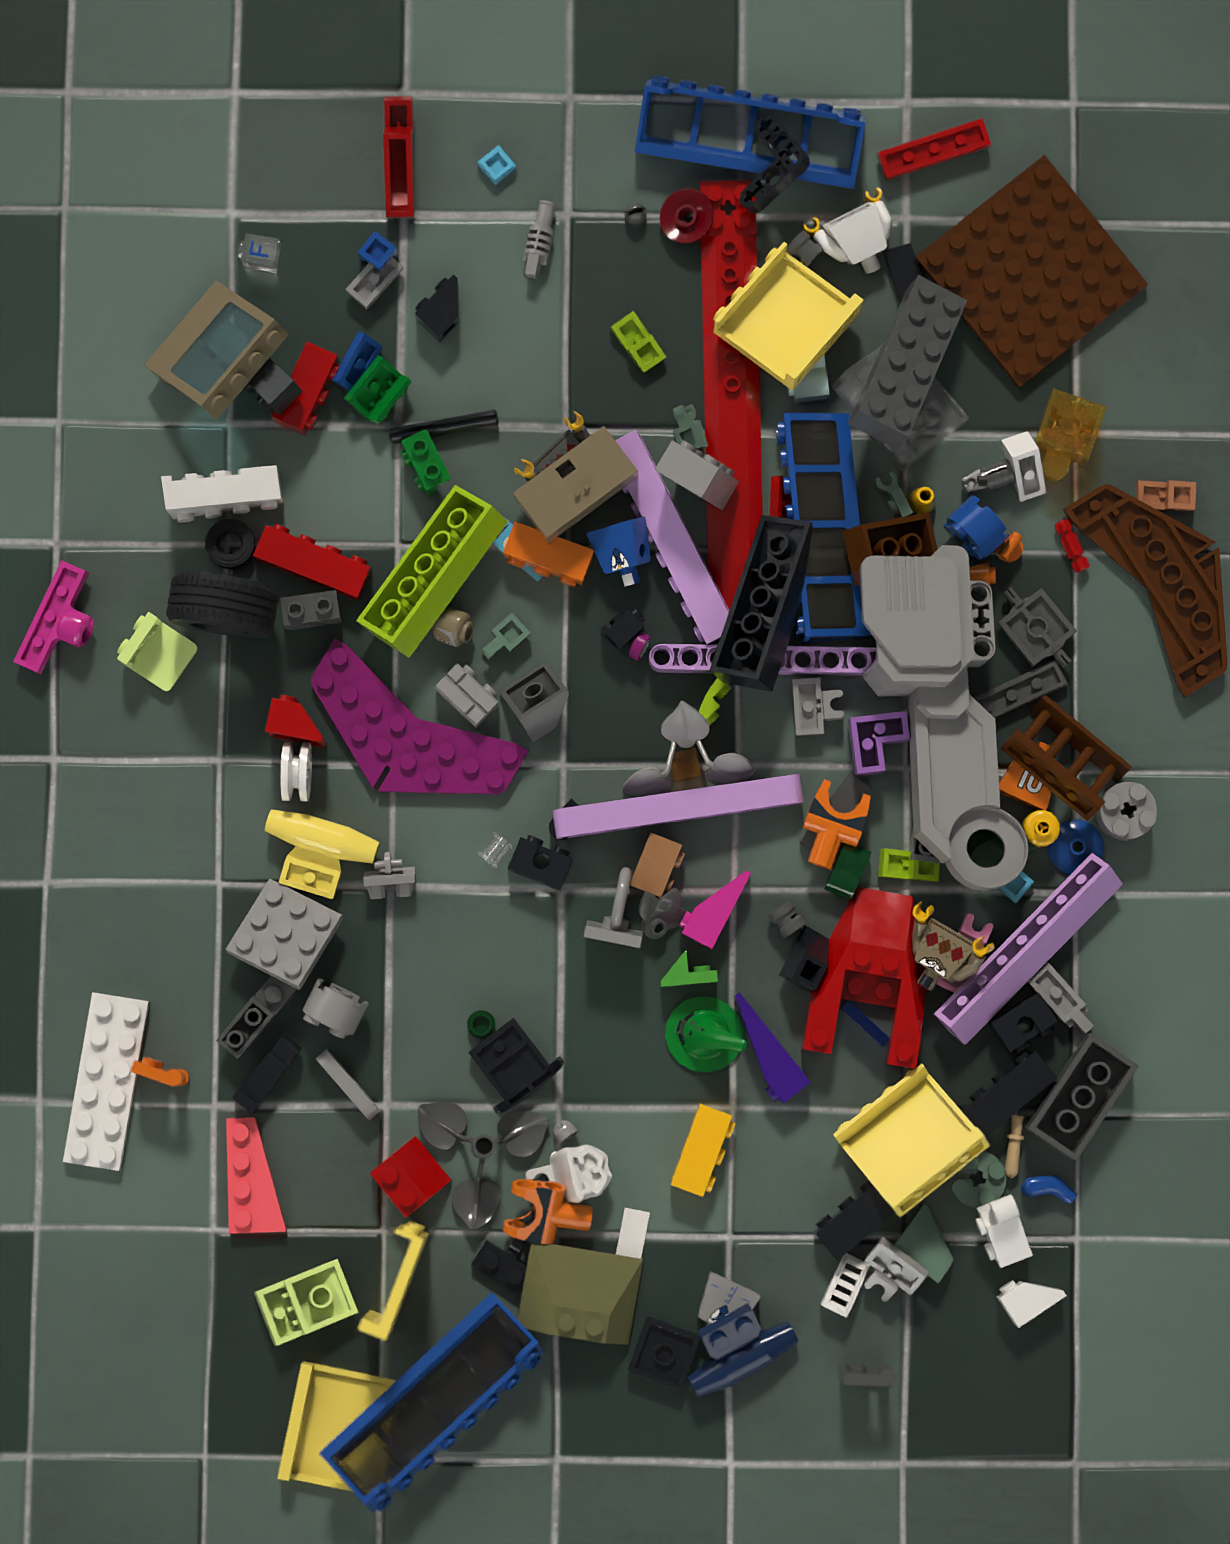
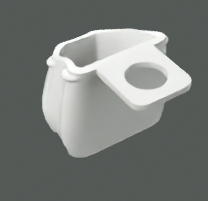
M591 1145L566 1147L555 1151L550 1156V1165L530 1169L526 1172V1179H534L537 1174L543 1173L547 1176L548 1181L564 1185L566 1191L563 1202L580 1203L585 1199L599 1196L612 1179V1174L608 1167V1156Z

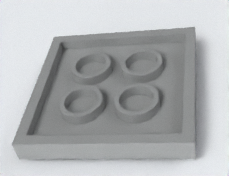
M269 878L225 950L228 954L300 990L343 921V916Z

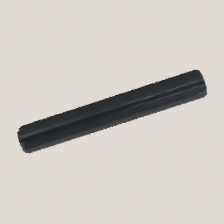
M488 410L389 429V437L392 444H397L422 430H427L430 437L496 426L499 424L498 414L496 410Z

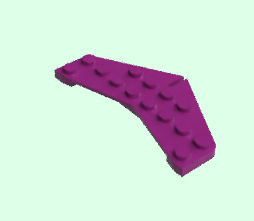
M335 638L312 675L311 684L373 789L386 767L390 768L378 792L499 795L507 790L529 753V750L516 743L416 718L346 644Z

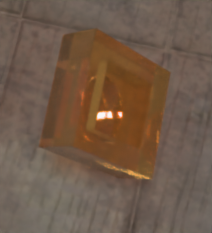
M695 748L674 753L671 764L674 782L702 776Z

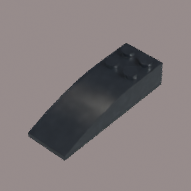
M761 515L709 670L723 683L773 692L798 612L809 557L813 528L811 522Z

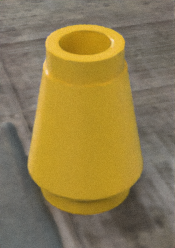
M920 487L910 493L908 504L916 514L930 513L936 505V498L930 488ZM922 494L928 497L927 501L922 500L920 496Z

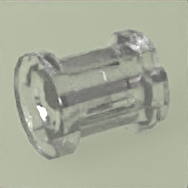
M494 832L492 834L493 839L477 855L492 867L498 869L500 860L508 850L512 851L514 846Z

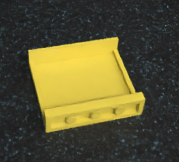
M783 242L778 249L773 248L765 259L766 263L761 268L756 267L748 278L749 282L744 288H737L731 297L730 304L726 308L722 306L715 314L713 320L715 321L714 333L793 391L861 313L864 300L857 294L848 298L786 252L787 243Z
M923 1064L919 1065L916 1069H910L901 1081L896 1085L886 1088L882 1096L873 1103L865 1105L857 1116L850 1121L842 1123L833 1134L840 1146L899 1217H902L990 1146L983 1133L968 1120L931 1077Z
M409 1221L396 1228L395 1233L412 1239L384 1314L370 1310L362 1318L358 1330L384 1340L392 1333L430 1234L424 1231L426 1226Z
M303 1361L300 1367L277 1479L286 1481L294 1479L352 1491L319 1452L397 1380ZM399 1409L381 1425L382 1430L389 1436L391 1441H393L394 1435L399 1436L403 1418L398 1417ZM372 1433L341 1462V1467L362 1491L368 1494L380 1483L385 1482L388 1484L390 1482L391 1476L386 1475L388 1463H394L395 1454L376 1433Z

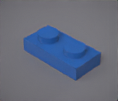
M357 332L332 381L349 392L380 354L383 346L365 333Z

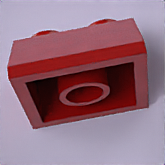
M280 695V699L272 698L265 732L270 737L298 743H311L313 746L326 748V740L300 704V701H297V698L287 695Z
M416 1136L369 1173L405 1218L452 1180Z

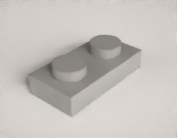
M393 257L381 272L368 264L345 289L346 293L368 310L404 268Z

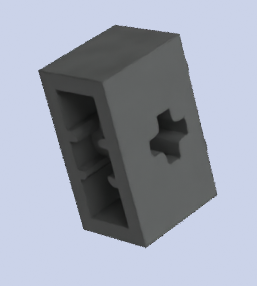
M336 590L280 598L283 624L286 630L342 623L339 595Z

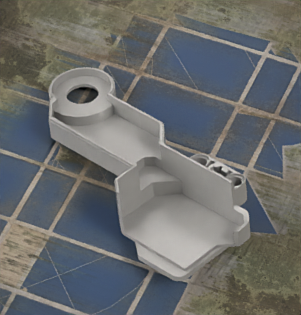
M942 545L931 557L869 556L860 565L862 623L876 639L877 659L863 673V678L878 697H907L914 837L941 863H945L951 875L962 885L977 891L999 889L1014 880L1023 870L1028 856V842L1019 822L1009 813L998 809L1000 807L995 718L969 694L967 667H980L995 653L992 590L983 581H970L969 556L966 550L960 546ZM971 592L978 593L981 597V602L975 601L971 596ZM974 646L982 648L984 657L978 656L975 653ZM978 830H990L1000 837L1004 845V855L998 865L984 868L976 865L969 858L967 841L972 833Z

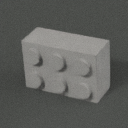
M672 440L655 468L657 472L721 510L724 509L740 482L732 477L735 473L733 470L684 440L680 445Z

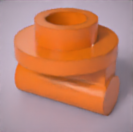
M1015 531L1009 534L1010 537L995 550L997 557L1004 562L1017 560L1023 552V544L1021 542L1023 537Z

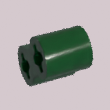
M844 843L824 889L851 900L870 858L871 851L858 845L854 847Z

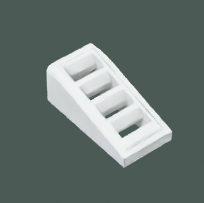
M847 1253L843 1255L820 1305L847 1318L870 1265ZM846 1263L861 1269L859 1275L844 1268ZM841 1274L855 1279V1284L852 1285L840 1279ZM839 1284L851 1290L849 1296L836 1290V1285ZM832 1295L845 1300V1305L842 1306L830 1300Z

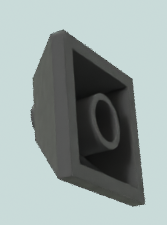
M546 661L499 691L532 742L544 737L557 727L569 695L567 688Z

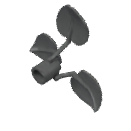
M441 1101L421 1104L418 1109V1122L421 1132L426 1141L433 1147L448 1150L453 1147L456 1138L472 1144V1154L479 1159L476 1182L473 1180L460 1182L452 1193V1205L456 1214L465 1222L469 1229L476 1230L482 1227L496 1212L500 1199L499 1190L493 1182H481L485 1160L492 1156L496 1145L504 1142L506 1150L513 1156L522 1158L532 1155L542 1144L549 1125V1119L532 1111H512L501 1117L497 1123V1130L502 1138L493 1139L489 1135L482 1134L474 1139L473 1137L460 1134L466 1128L467 1118L464 1110L459 1105Z

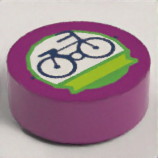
M643 632L639 633L630 648L629 657L640 661L648 649L651 636Z

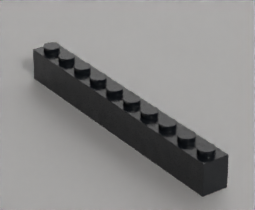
M1026 1050L1013 1060L1015 1065L1006 1072L1005 1069H1002L991 1078L992 1085L985 1090L983 1087H980L969 1096L971 1102L964 1108L961 1105L957 1106L975 1128L977 1127L983 1133L985 1138L1057 1079L1056 1075L1036 1051H1031L1029 1054ZM869 1180L860 1187L862 1192L853 1199L850 1195L837 1206L840 1210L831 1217L827 1214L815 1224L818 1227L814 1231L815 1235L836 1260H839L895 1213Z

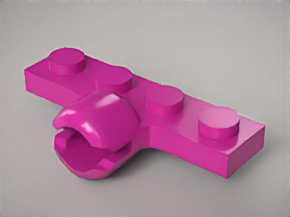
M61 560L13 661L14 663L42 674L58 641H64L76 647H81L88 642L94 629V621L89 615L74 608L75 602L89 575L87 571Z

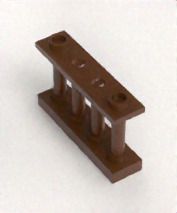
M1044 695L1030 710L1037 718L1025 733L1017 729L1000 749L1088 822L1106 802L1098 795L1110 779L1117 783L1132 766L1058 706L1056 702ZM1045 724L1058 734V737L1047 751H1044L1033 741ZM1067 743L1080 752L1068 770L1055 760ZM1088 761L1092 762L1102 771L1090 788L1077 778Z

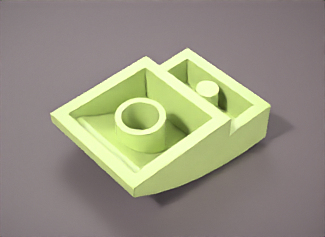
M338 1259L254 1292L274 1346L358 1313Z

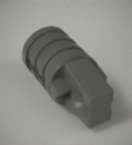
M1007 459L994 465L983 467L962 478V486L968 497L991 492L994 489L996 490L1015 483L1014 473Z

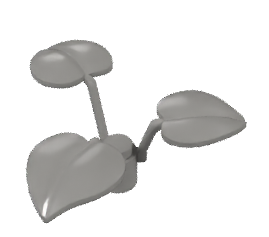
M681 701L675 711L661 725L663 737L671 741L664 771L661 772L656 767L641 769L627 779L623 785V791L634 797L668 793L672 784L667 776L670 772L677 744L682 748H690L695 743L697 744L706 765L710 767L704 773L705 778L715 785L744 782L754 774L755 768L752 767L747 758L735 753L720 755L712 762L701 742V739L705 738L709 733L707 720L696 709Z

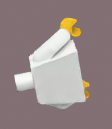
M875 188L876 198H871L868 195V191H866L864 205L822 225L824 230H821L820 222L816 217L812 218L816 228L808 229L804 224V230L810 237H814V240L823 248L825 253L839 262H847L852 265L861 261L866 274L881 268L876 253L887 248L886 241L890 236L892 219L884 202L880 201L882 196L880 188Z

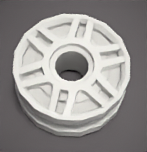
M284 742L281 757L282 800L290 801L293 789L296 788L299 791L300 801H309L312 781L311 743L303 742L300 754L295 755L293 743Z

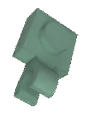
M693 404L685 408L684 405L674 408L673 413L679 425V428L673 430L677 443L680 445L684 440L698 450L708 447L701 421L694 420L696 410Z
M893 472L888 474L891 480V484L888 486L883 485L880 478H877L875 480L876 488L880 492L889 495L890 501L887 502V506L891 515L898 518L911 516L913 512L902 489L898 486L896 475Z
M511 613L491 630L495 639L482 649V654L490 661L503 647L510 653L527 639L531 633Z

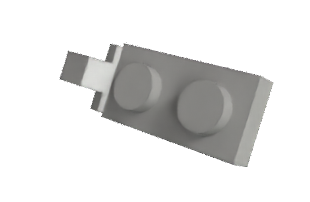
M1048 962L1027 982L1036 993H1040L1048 1007L1063 1024H1066L1069 1028L1075 1025L1083 1034L1088 1033L1094 1027L1085 1016L1089 1012L1085 1007L1086 1004Z

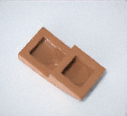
M1138 480L1136 482L1135 498L1158 511H1194L1196 506V482Z

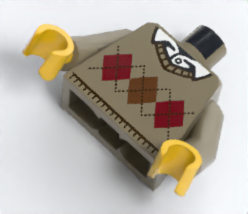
M919 902L913 909L915 921L912 931V953L915 956L914 961L925 968L917 983L932 991L939 978L953 984L955 981H962L976 974L984 962L986 954L994 949V944L991 943L984 948L982 941L985 936L973 942L933 918L929 921L927 918L933 913L934 907L930 905L926 913L921 910L922 902Z

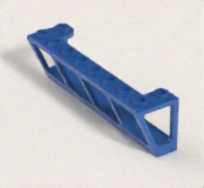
M653 76L652 80H647L644 87L635 153L762 173L776 160V157L751 152L758 107L806 114L800 146L805 153H807L813 116L836 119L839 123L856 126L849 168L845 169L810 163L807 170L797 178V180L854 189L866 124L865 115H861V110L845 107L844 112L833 110V105L817 103L816 107L807 106L806 101L790 98L789 102L778 101V96L771 94H762V98L752 97V92L735 89V94L724 92V87L708 85L707 89L696 87V82L681 80L680 84L669 83L670 78ZM652 92L659 94H672L674 92L697 96L691 135L688 142L646 135ZM704 98L751 105L743 151L697 143Z

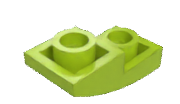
M718 678L708 690L699 709V713L707 720L709 726L720 716L717 713L720 705L714 698L717 697L720 700L731 689L728 684L723 683Z

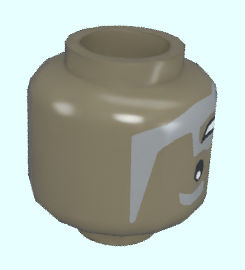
M446 607L432 626L433 635L437 641L453 647H459L463 643H468L474 632V623L471 622V617L468 613L452 607Z

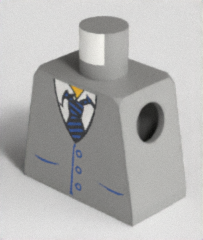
M710 1271L697 1316L708 1322L707 1325L747 1303L753 1309L760 1299V1294Z

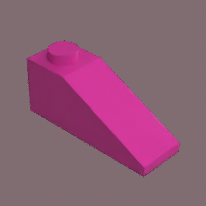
M748 871L743 872L695 907L692 913L686 911L679 925L684 928L681 934L711 950L751 873Z

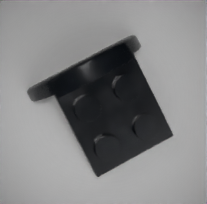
M514 1018L468 1052L504 1099L493 1107L496 1114L504 1113L524 1101L554 1077L564 1064V1060L559 1056L549 1065Z

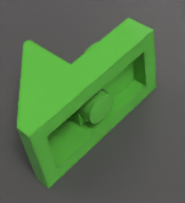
M685 950L660 981V987L718 982L717 970L711 971L710 965L693 967L694 972L689 973L687 951Z

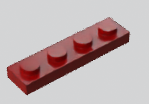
M983 118L880 151L877 153V157L887 181L991 146V141Z

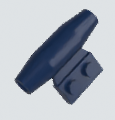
M747 1303L698 1330L701 1340L712 1358L687 1377L697 1397L708 1395L740 1382L772 1364L796 1345L799 1340L789 1322L787 1321L760 1331L761 1327L757 1318Z

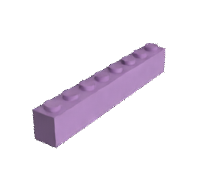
M634 430L615 440L638 470V478L622 490L625 494L630 492L634 500L630 505L636 517H645L648 541L650 544L656 543L659 552L655 554L662 568L668 567L672 575L668 580L675 593L680 591L684 599L681 606L686 616L694 618L697 626L693 629L700 643L705 641L707 645H713L720 640L729 608L661 474L655 470L656 465L640 433Z
M1091 853L981 965L979 971L970 976L934 1013L948 1032L966 1045L1123 885L1110 865Z

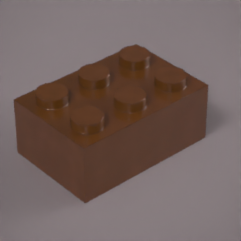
M929 513L862 524L842 531L855 586L861 585L860 565L869 556L931 557L938 550Z

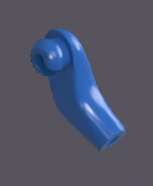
M1055 1175L1030 1177L1021 1185V1191L1027 1197L1050 1194L1066 1204H1070L1077 1196V1193L1065 1181Z

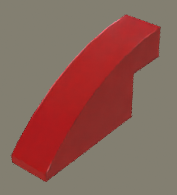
M385 96L383 147L386 217H414L413 96Z

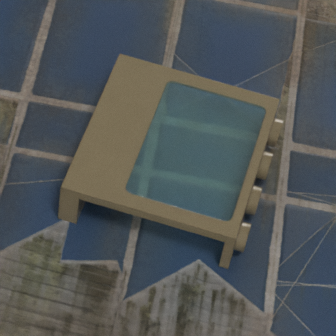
M215 281L144 366L161 382L172 385L200 405L213 419L217 420L289 334L274 318L218 281Z

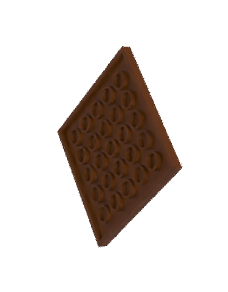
M1045 154L914 258L933 283L968 300L961 318L1017 388L1021 387L1148 285Z

